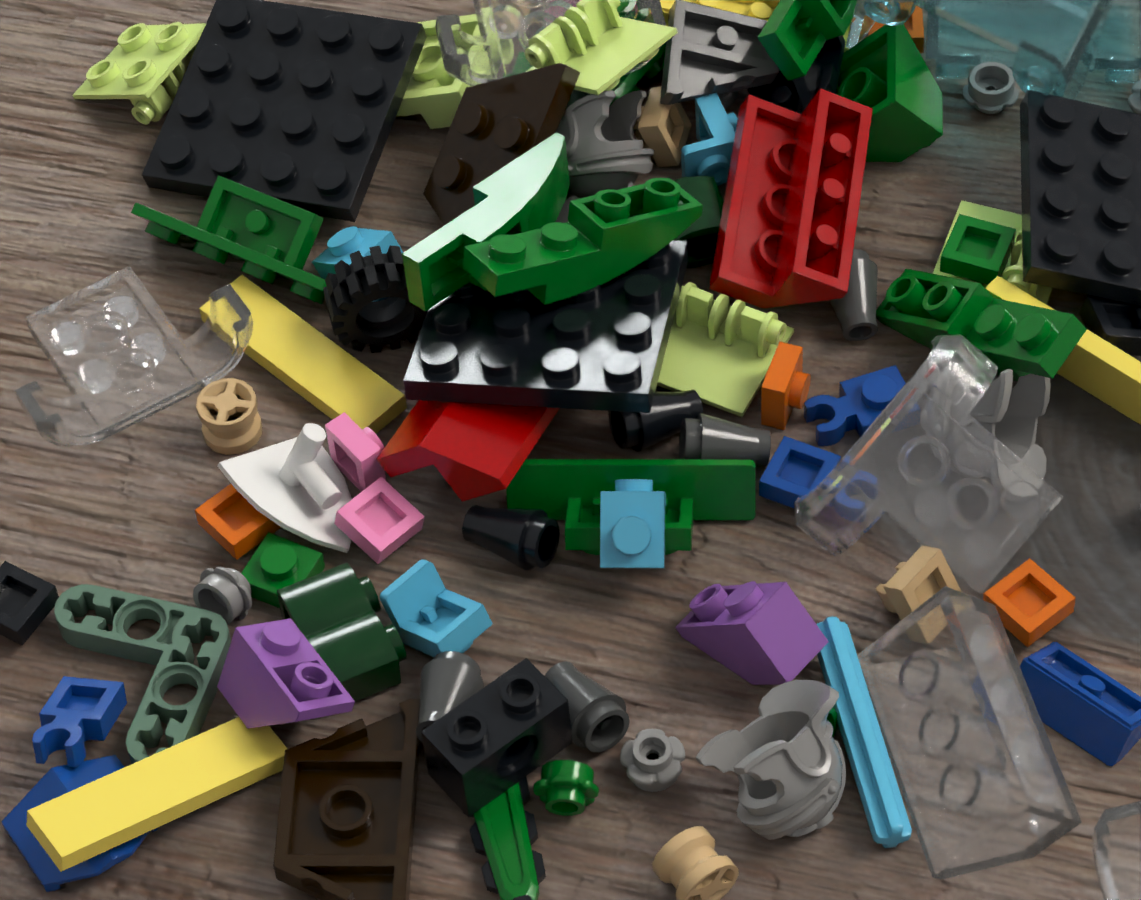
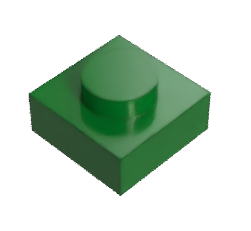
M959 214L941 255L940 272L987 285L997 276L1001 278L1015 244L1016 229Z
M268 532L241 574L244 575L250 584L252 598L280 608L277 590L322 573L325 569L323 553Z

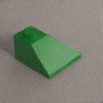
M894 18L844 52L836 94L873 108L866 162H902L920 149L930 146L937 138L943 135L942 91L901 21Z

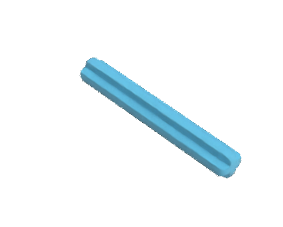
M826 617L823 622L817 623V626L829 641L817 654L826 685L839 692V698L833 708L837 712L838 726L873 841L877 844H882L884 848H894L899 843L910 839L912 828L849 627L837 617Z

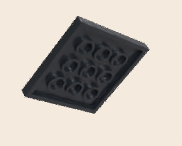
M216 0L142 173L149 188L209 197L219 175L315 213L318 216L355 222L427 36L421 23L264 0Z
M1027 90L1020 104L1023 281L1141 306V115Z
M673 240L650 258L612 280L578 295L546 305L527 289L495 297L488 290L485 291L468 282L427 311L403 380L406 400L650 413L688 264L687 241Z

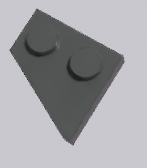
M675 0L669 10L668 26L675 27L678 33L666 42L660 103L671 105L695 100V98L716 92L719 95L772 84L780 69L773 59L769 57L757 38L767 20L684 0Z

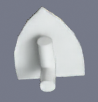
M307 423L296 438L219 462L217 467L229 482L264 516L283 529L314 544L348 553L351 539L335 525L337 511L352 500L344 476L322 446L326 438V432L321 426L315 423Z

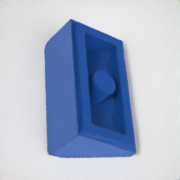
M1052 642L1022 660L1008 691V698L1013 703L1108 766H1113L1122 760L1141 738V697L1058 642Z

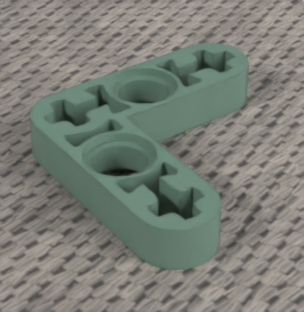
M81 584L63 592L55 603L54 614L61 636L69 645L156 666L127 732L125 743L131 764L149 757L145 747L155 748L159 744L164 732L161 722L167 724L165 735L169 747L198 735L217 693V685L231 643L229 629L224 618L210 610L96 585ZM88 610H95L96 616L86 614ZM86 615L82 623H75L74 617H84ZM152 619L160 623L159 630L150 638L138 640L127 635L130 626L139 620ZM107 624L113 626L112 631H109ZM205 636H213L214 642H204L197 655L199 667L194 665L195 655L191 643H201ZM190 684L196 687L197 694L186 704L170 705L163 700L164 694L174 685ZM165 747L159 748V749L156 751V753H158V752H160V751H162V750H165V749H167V748H165Z

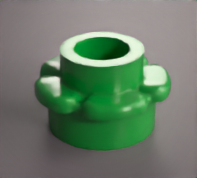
M555 760L542 766L541 778L534 783L533 792L545 803L547 811L561 816H574L583 813L585 806L594 803L595 798L599 794V788L593 783L594 771L587 764L573 760Z

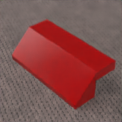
M821 88L802 114L750 94L747 96L739 108L709 289L763 309L841 299L846 295L849 286L873 108Z
M418 400L376 460L390 478L434 465L463 502L506 489L560 408Z

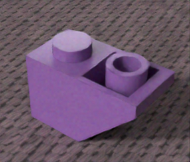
M751 581L743 585L729 586L713 584L699 592L689 604L690 613L675 627L684 639L752 685H780L792 681L829 642L786 582L757 584L755 581Z
M291 618L235 627L217 688L248 729L298 722L352 711L355 703L354 699Z

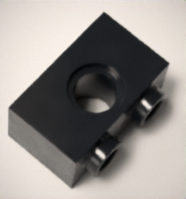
M527 658L421 731L428 774L468 817L572 744L568 699Z

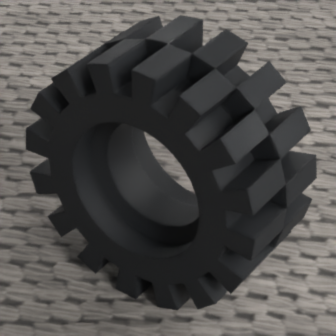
M390 245L387 254H382L380 246L369 247L371 255L362 257L360 251H356L350 254L352 262L350 265L340 260L334 266L336 274L328 273L325 279L327 287H323L324 297L335 336L338 335L339 342L346 346L351 342L353 350L362 352L365 346L369 344L371 353H381L382 345L390 344L392 351L401 348L400 340L404 338L410 343L418 340L417 329L421 330L427 311L409 302L400 246ZM389 297V298L384 299V300H381V301L372 302V301L377 300V299H380V298Z

